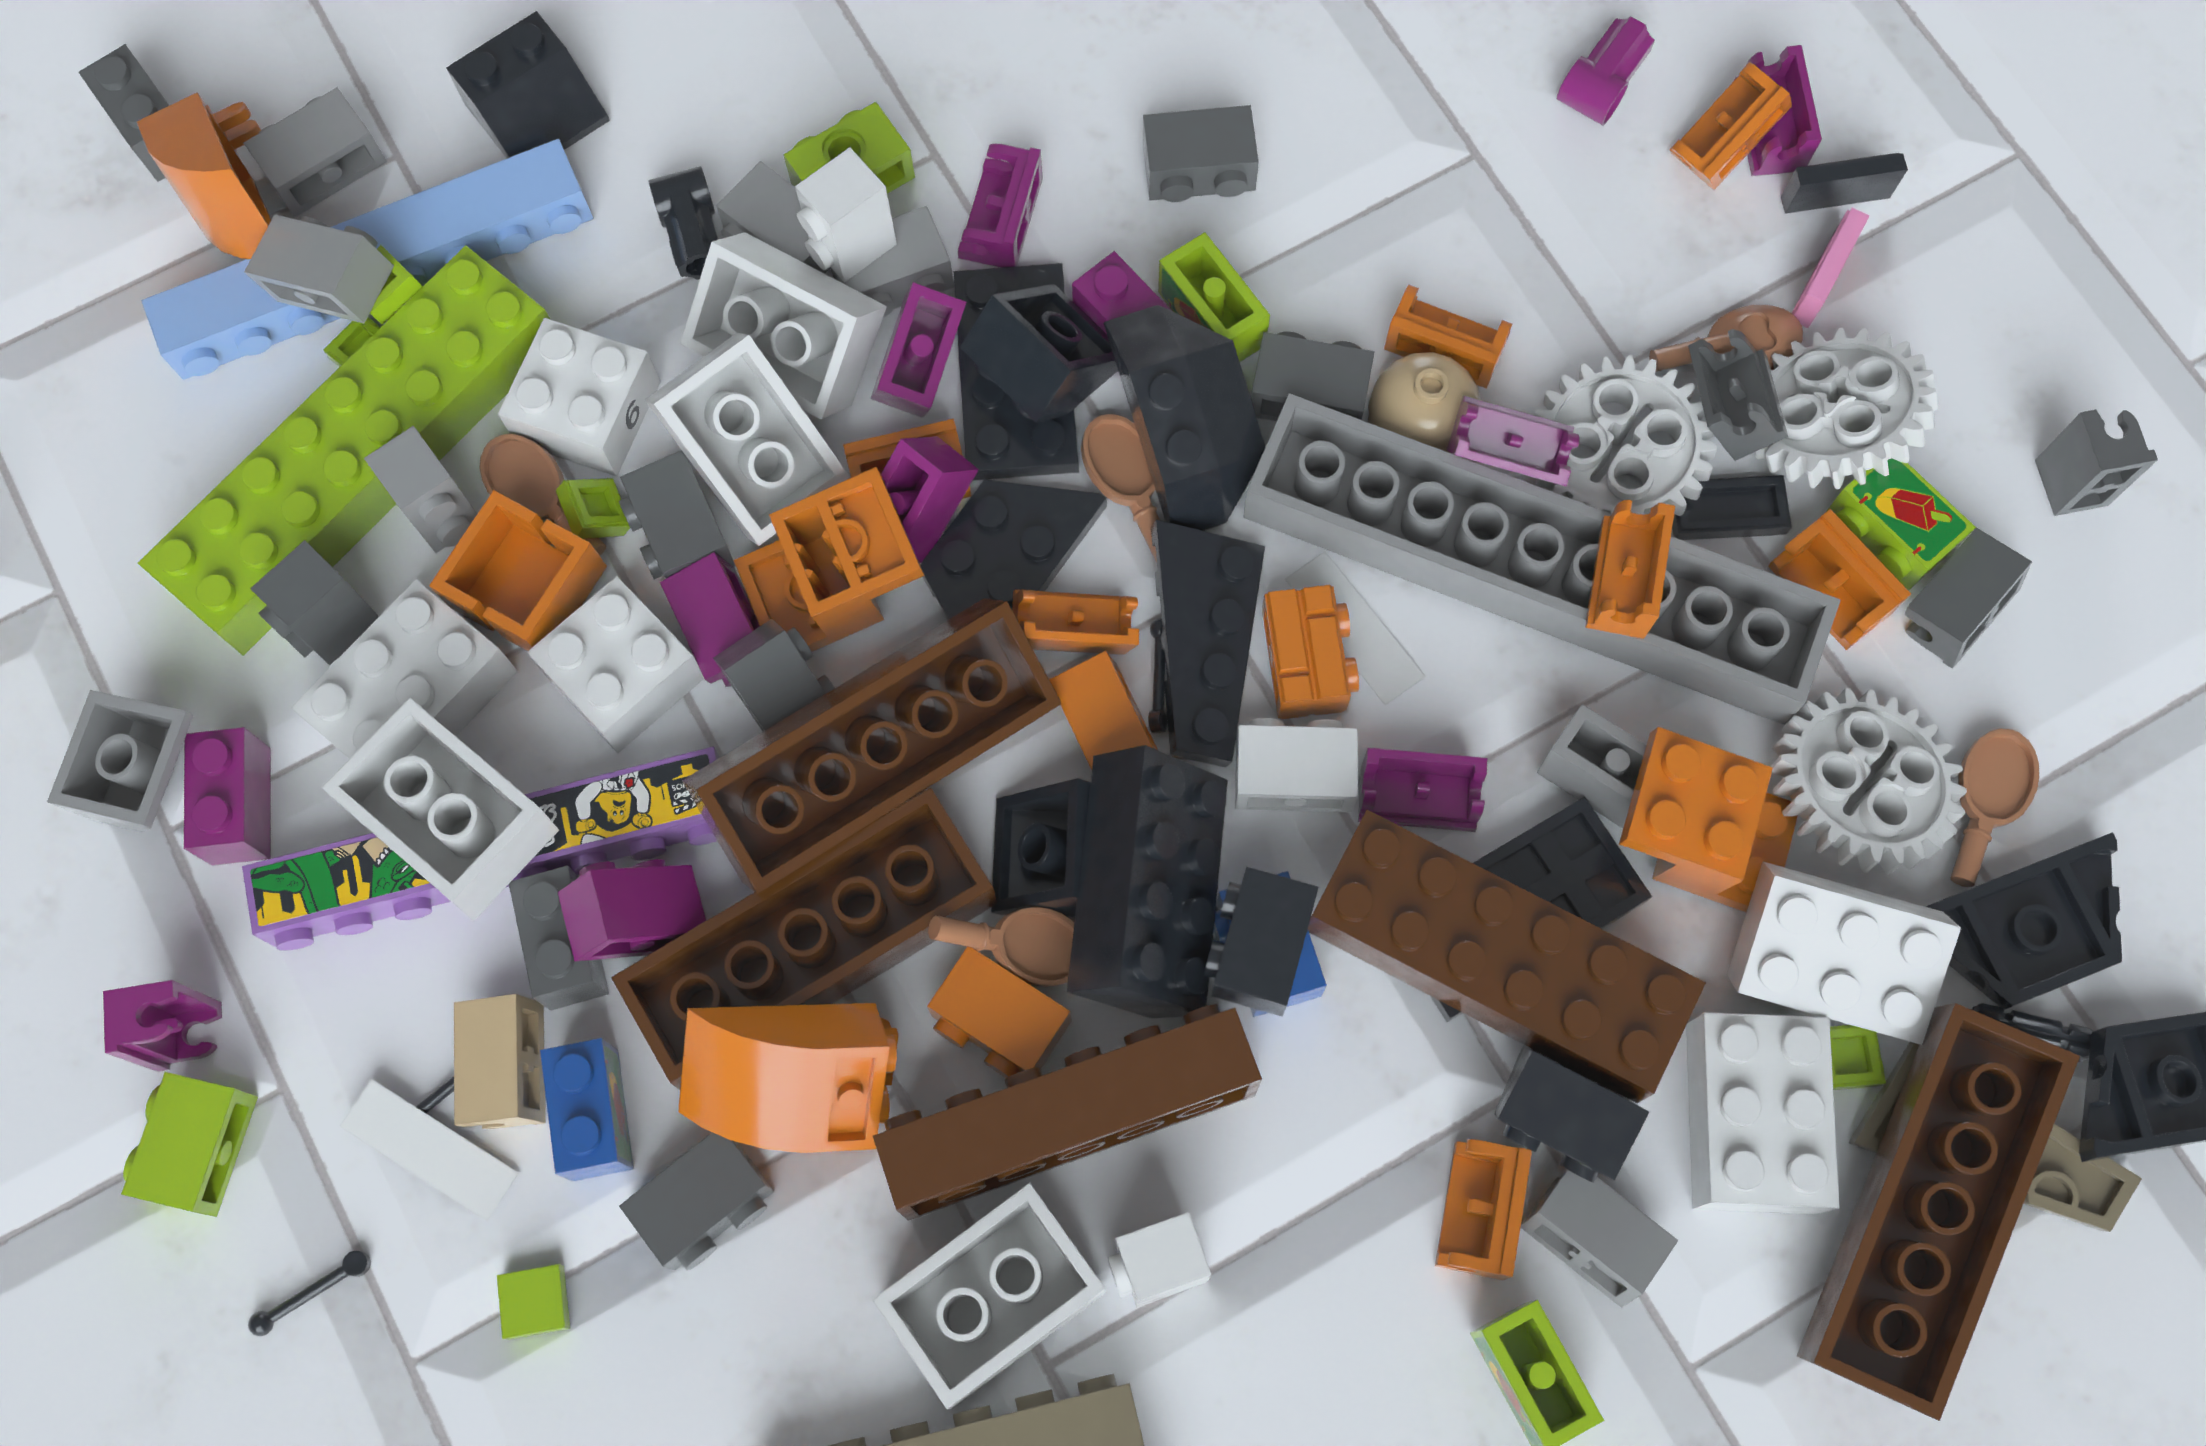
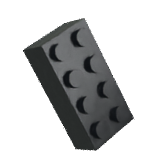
M1147 745L1093 756L1067 993L1152 1019L1184 1016L1196 1009L1207 1006L1209 977L1203 975L1213 943L1228 779Z

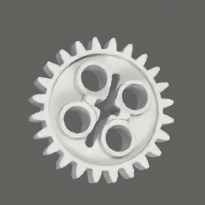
M1843 327L1837 329L1834 340L1825 341L1824 337L1819 332L1813 334L1812 346L1806 348L1801 343L1793 341L1791 342L1792 356L1788 358L1777 353L1771 356L1774 370H1771L1788 437L1754 453L1757 459L1766 458L1768 469L1771 473L1785 467L1787 481L1790 483L1797 480L1803 473L1808 474L1810 488H1815L1825 476L1832 478L1835 489H1840L1846 475L1853 474L1860 485L1866 483V470L1874 468L1878 473L1887 476L1889 475L1887 461L1893 458L1899 462H1909L1908 445L1923 447L1925 445L1924 430L1934 429L1935 427L1933 411L1938 410V401L1933 370H1926L1923 354L1911 356L1910 343L1908 341L1899 343L1892 348L1891 336L1888 332L1880 335L1874 342L1869 341L1868 329L1864 327L1857 333L1854 339L1846 338Z
M1627 355L1623 369H1615L1608 356L1603 357L1601 372L1596 374L1585 362L1582 363L1579 371V382L1563 374L1559 384L1561 394L1547 390L1543 403L1547 409H1536L1534 415L1574 426L1573 433L1579 434V444L1589 446L1595 451V455L1587 459H1579L1570 453L1567 466H1570L1571 474L1567 487L1541 479L1536 480V486L1545 488L1554 485L1552 492L1611 514L1619 502L1632 500L1631 512L1636 514L1651 513V508L1656 504L1664 503L1674 505V514L1681 516L1684 514L1687 505L1684 497L1698 500L1703 487L1698 481L1709 480L1713 466L1706 461L1714 459L1717 451V444L1706 441L1713 437V433L1707 427L1706 421H1700L1705 416L1702 402L1690 404L1696 386L1690 383L1677 389L1674 386L1677 370L1675 369L1667 372L1662 378L1656 376V360L1653 359L1648 362L1643 371L1635 370V362L1632 355ZM1608 402H1617L1622 404L1627 409V412L1621 415H1611L1606 413L1601 406ZM1645 407L1651 408L1652 412L1636 427L1632 444H1625L1621 447L1611 462L1608 472L1600 482H1592L1590 478L1595 476L1608 462L1612 445H1620L1631 430L1636 417ZM1656 431H1663L1669 433L1675 439V443L1659 445L1654 443L1648 435ZM1623 474H1631L1638 477L1642 481L1643 486L1637 489H1626L1621 487L1615 478Z
M1845 688L1836 699L1829 692H1825L1815 703L1808 701L1783 726L1781 732L1784 735L1772 748L1780 756L1770 767H1773V773L1784 778L1773 788V793L1791 798L1792 802L1782 811L1783 816H1801L1804 822L1796 832L1799 837L1811 832L1819 836L1816 852L1820 854L1832 845L1838 849V865L1843 866L1853 856H1858L1862 872L1867 873L1880 863L1885 873L1891 874L1902 864L1910 870L1926 858L1928 860L1944 847L1943 844L1956 834L1958 830L1953 824L1965 814V810L1956 802L1967 793V788L1953 783L1951 780L1962 772L1963 768L1961 765L1945 763L1943 757L1953 749V746L1951 744L1935 745L1931 738L1937 732L1938 726L1933 724L1921 729L1916 724L1919 717V710L1917 708L1910 710L1904 716L1898 712V699L1895 696H1892L1882 706L1878 705L1876 694L1872 689H1869L1857 700L1851 688ZM1887 745L1891 746L1893 749L1891 756L1869 781L1865 789L1866 793L1854 804L1849 815H1846L1843 812L1844 805L1867 778L1871 771L1870 766L1883 754Z

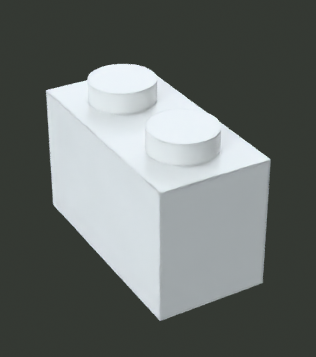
M850 147L795 186L801 210L797 213V218L809 237L805 242L808 253L821 269L826 270L831 267L844 283L897 245L886 186Z
M1258 718L1251 720L1249 725L1238 726L1236 738L1235 809L1320 812L1353 811L1358 798V728H1343V723L1328 719L1311 721L1308 723V727L1284 726L1282 720L1274 718Z
M1190 1212L1115 1238L1118 1254L1108 1257V1263L1120 1298L1132 1294L1136 1308L1207 1283L1211 1277V1272Z

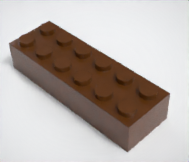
M984 598L685 778L682 782L741 882L759 894L1062 703L1008 602Z
M929 788L759 894L755 892L612 976L611 979L667 1079L680 1090L687 1008L833 1004L937 941L930 939L928 934L930 921L935 915L968 922L996 905L997 900L990 881L932 788Z
M1366 810L1310 918L1308 926L1309 933L1637 1104L1655 1094L1706 982L1369 810Z
M1957 1003L1934 1008L1923 1043L1918 1047L1798 1350L1797 1357L1940 1421L2079 1061V1055Z
M1217 1004L1208 1005L1184 1015L1182 1018L1185 1025L1161 1033L1159 1025L1149 1026L1126 1035L1123 1038L1126 1046L1102 1054L1099 1046L1086 1048L1064 1058L1065 1068L1042 1075L1040 1067L1027 1069L1007 1077L1004 1080L1006 1089L986 1096L982 1095L979 1088L968 1090L946 1099L944 1102L947 1109L923 1118L920 1110H913L886 1120L884 1122L886 1131L873 1135V1139L896 1211L909 1221L1255 1097L1262 1077L1236 1008L1220 1012Z

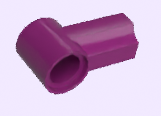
M1631 16L1628 19L1616 18L1587 58L1581 56L1572 66L1559 89L1556 99L1604 126L1621 102L1628 88L1629 80L1652 49L1655 40L1647 31V26Z

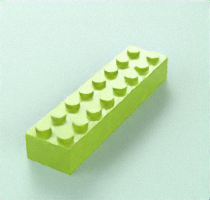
M465 245L137 564L244 656L272 628L258 614L266 604L250 588L304 540L326 562L334 567L396 505V502L364 458L414 426L440 461L508 394L543 319H550L546 310Z

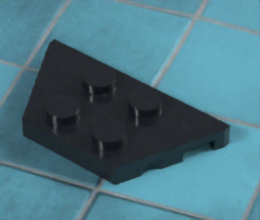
M984 479L920 564L925 575L922 578L933 597L937 599L946 620L951 619L984 598L1007 601L1012 610L1014 590L1045 591L1106 509L1107 497L1100 493Z
M2111 832L1925 906L1944 912L1961 927L1949 966L1997 1005L2006 1010L2121 963V933L2116 925V916L2120 911L2119 887L2112 885L2111 854L2118 851L2117 839L2114 833Z
M2206 1012L2107 1026L2092 1032L2079 1146L2081 1162L2206 1142Z

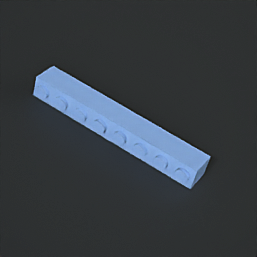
M558 138L330 228L344 231L346 226H352L366 232L377 241L376 249L382 245L424 286L465 245L482 259L488 261L503 254L518 253L527 248L529 244L554 234L569 233L580 224L594 218ZM246 259L141 300L160 355L183 380L192 376L210 374L218 366L243 356L261 354L268 350L271 345L294 336L314 333L322 328L323 325L338 320L340 317L277 302L244 273L251 259Z

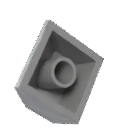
M90 690L47 802L94 821L140 832L151 829L194 714L185 710Z

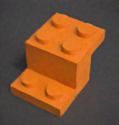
M877 467L769 514L779 540L733 560L759 625L761 626L770 619H773L786 632L795 627L812 652L883 621L884 617L876 597L925 576Z
M1657 727L1649 734L1619 844L1657 858L1652 876L1653 880L1747 912L1762 862L1785 868L1798 815L1783 816L1782 811L1792 801L1767 793L1773 767Z

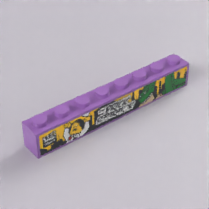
M713 746L524 794L542 809L559 831L513 880L564 866H569L579 875V871L582 868L598 862L612 861L631 856L633 860H646L663 855L667 851L666 846L689 841L691 845H705L716 842L717 839L682 782L685 778L720 758L716 749ZM373 833L242 866L252 935L276 947L278 950L301 949L314 943L313 937L335 931L338 935L363 933L373 928L374 921L393 916L398 920L422 918L432 913V906L451 902Z

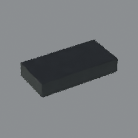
M1892 153L1797 167L1781 195L1784 212L1787 214L1889 199L1908 171L1904 154Z
M1784 475L1718 478L1698 481L1703 487L1698 500L1684 497L1687 504L1684 514L1681 516L1674 514L1672 525L1673 537L1680 540L1787 535L1792 528Z

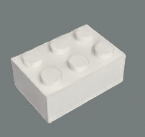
M744 232L711 242L680 344L705 356L736 333L750 335L800 407L822 420L852 406L887 306Z
M734 334L645 399L646 403L744 535L758 546L776 534L769 514L851 478L748 334Z
M415 579L292 705L291 709L350 759L409 698L453 735L457 736L518 671L496 645Z
M411 698L321 787L473 921L559 831L540 807Z
M1762 862L1727 976L1738 993L1818 1016L1829 1017L1832 1020L1922 1045L1961 927L1942 911Z
M1704 1012L1686 1025L1692 1209L1820 1214L1840 1208L1829 1017Z
M1029 1183L872 1301L946 1409H954L1104 1295L1106 1289Z

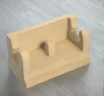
M518 994L454 1002V1125L461 1127L482 1125V1129H495L546 1123L545 1087L540 1050L544 1049V1006Z

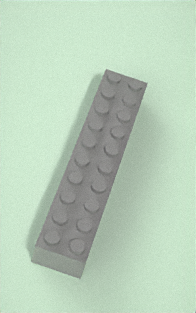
M1290 393L1246 492L1243 515L1245 519L1783 725L1801 709L1807 700L1841 601L1838 598L1671 536L1660 613L1646 637L1641 639L1585 628L1601 523L1604 515L1611 516V513Z

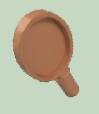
M1750 305L1734 309L1720 317L1710 329L1708 336L1703 338L1713 345L1716 353L1723 354L1730 352L1734 348V346H1731L1728 331L1730 329L1738 330L1746 336L1756 351L1763 349L1767 355L1770 369L1774 370L1771 356L1774 353L1788 358L1792 356L1791 342L1797 341L1802 343L1803 328L1800 321L1784 308L1773 305ZM1697 337L1692 341L1651 350L1649 359L1656 360L1655 372L1692 364L1688 345L1702 338Z
M1116 414L1098 416L1088 424L1082 437L1081 453L1086 472L1105 497L1117 504L1130 508L1133 514V521L1137 523L1157 562L1156 547L1152 546L1151 526L1160 518L1157 514V507L1153 506L1150 499L1155 491V487L1135 423Z
M504 434L487 443L480 457L479 467L487 492L491 495L493 490L537 513L542 520L550 519L553 523L572 533L556 494V489L564 480V476L551 454L538 443L520 435ZM584 538V540L592 544L600 556L606 550V545L599 538Z
M1999 728L1984 734L1971 745L1961 762L1963 771L1958 774V784L1967 788V793L1960 798V802L1970 819L1967 828L1963 830L1964 837L1950 880L1963 887L1975 886L1988 843L1992 840L1991 833L1993 828L2005 826L2022 816L2032 803L2038 788L2039 762L2036 751L2028 739L2012 729Z
M1040 907L1020 909L1005 915L995 927L988 926L984 922L977 924L936 915L930 921L928 928L930 939L973 947L976 951H992L1001 967L1029 985L1049 987L1068 982L1074 922L1060 912Z

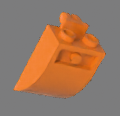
M198 92L136 121L149 154L208 241L224 253L242 259H251L272 219L252 176L236 151L237 148L244 146V142L261 131L255 120H248L251 112L246 104L243 102L234 103L213 114L209 106L205 105Z
M876 1003L687 1008L678 1112L701 1128L719 1136L762 1149L796 1153L876 1149L873 1135L878 1134L879 1124L889 1119L890 1101L886 1086L892 1085L893 1073L896 1068L899 1036L897 1028H891L890 1022L880 1017Z

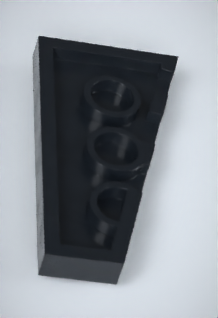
M1156 520L1151 526L1152 546L1156 547L1157 558L1155 583L1156 594L1160 596L1162 627L1160 628L1161 652H1165L1167 680L1164 682L1170 755L1227 767L1233 761L1265 546Z

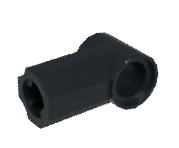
M701 166L648 180L661 225L667 229L670 240L669 244L681 277H692L696 280H699L711 242L718 240L712 214H715V209Z

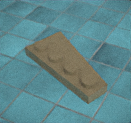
M1909 1042L1887 1078L1886 1084L1879 1091L1848 1142L1849 1144L1877 1153L1920 1044ZM2054 1124L2024 1204L2100 1231L2111 1232L2142 1178L2110 1158L2081 1162L2079 1155L2080 1139Z

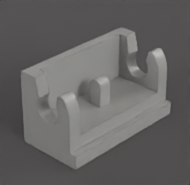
M1567 1169L1560 1178L1557 1177L1520 1227L1621 1308L1644 1293L1679 1241L1598 1177L1592 1183Z

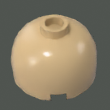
M1434 352L1409 354L1392 362L1377 379L1368 404V423L1448 452L1446 451L1462 397L1464 395L1480 400L1479 389L1469 371L1451 357Z

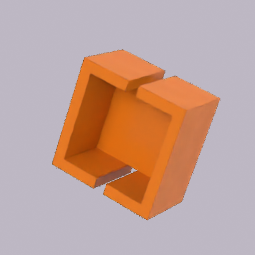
M493 490L429 587L451 609L492 632L496 630L503 638L529 651L582 606L607 568V565L590 542L548 519L543 522L537 513Z

